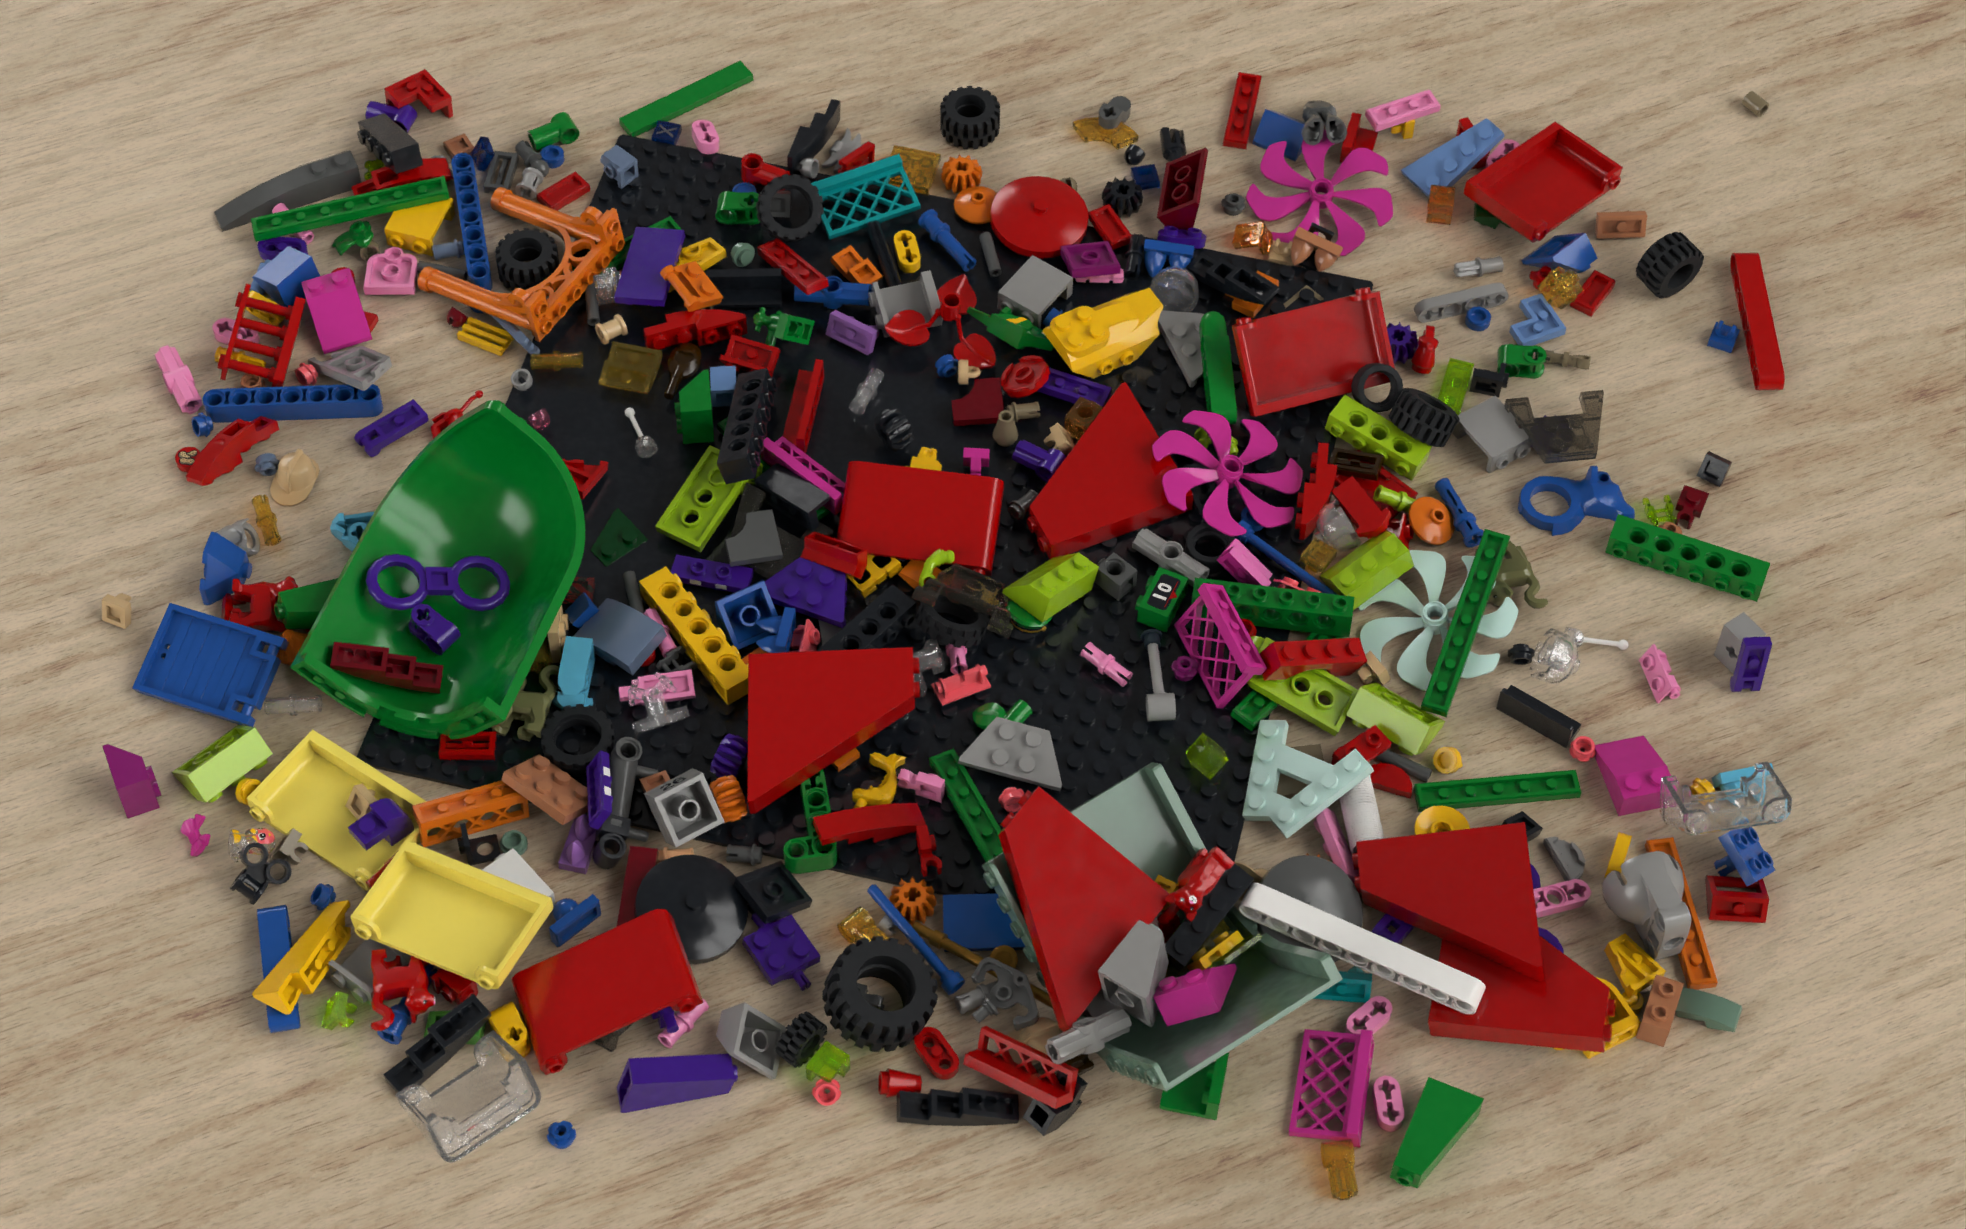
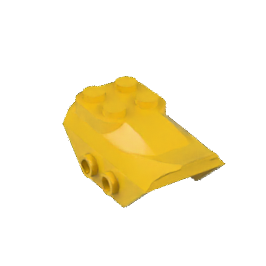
M1149 287L1128 293L1093 308L1080 306L1053 318L1050 326L1045 327L1042 331L1072 372L1096 378L1106 375L1123 365H1129L1141 356L1160 334L1158 320L1164 307Z

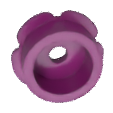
M1180 656L1177 658V661H1173L1171 668L1178 680L1189 681L1197 674L1198 664L1188 656Z

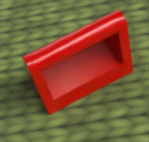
M1706 875L1705 886L1709 920L1766 923L1769 896L1763 879L1747 887L1741 877ZM1716 887L1756 889V893L1717 890Z

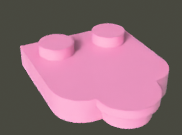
M390 247L383 254L371 256L367 261L363 287L364 294L415 295L418 273L416 257L411 254H405L398 247Z

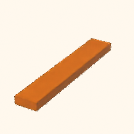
M1674 838L1646 840L1645 848L1647 853L1662 851L1670 854L1679 863L1683 871L1684 893L1682 901L1686 903L1690 911L1691 926L1684 947L1678 954L1687 988L1695 990L1714 988L1717 986L1718 981Z

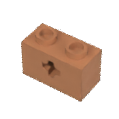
M1656 974L1636 1035L1637 1039L1664 1047L1684 983Z

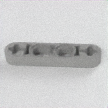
M1492 283L1423 299L1415 305L1414 312L1420 322L1426 323L1466 314L1472 307H1483L1485 309L1496 307L1505 303L1509 296L1502 283Z

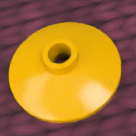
M1432 806L1425 809L1418 815L1414 826L1415 835L1470 829L1464 815L1448 806Z

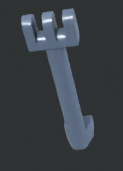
M492 316L533 357L539 355L540 349L513 323Z

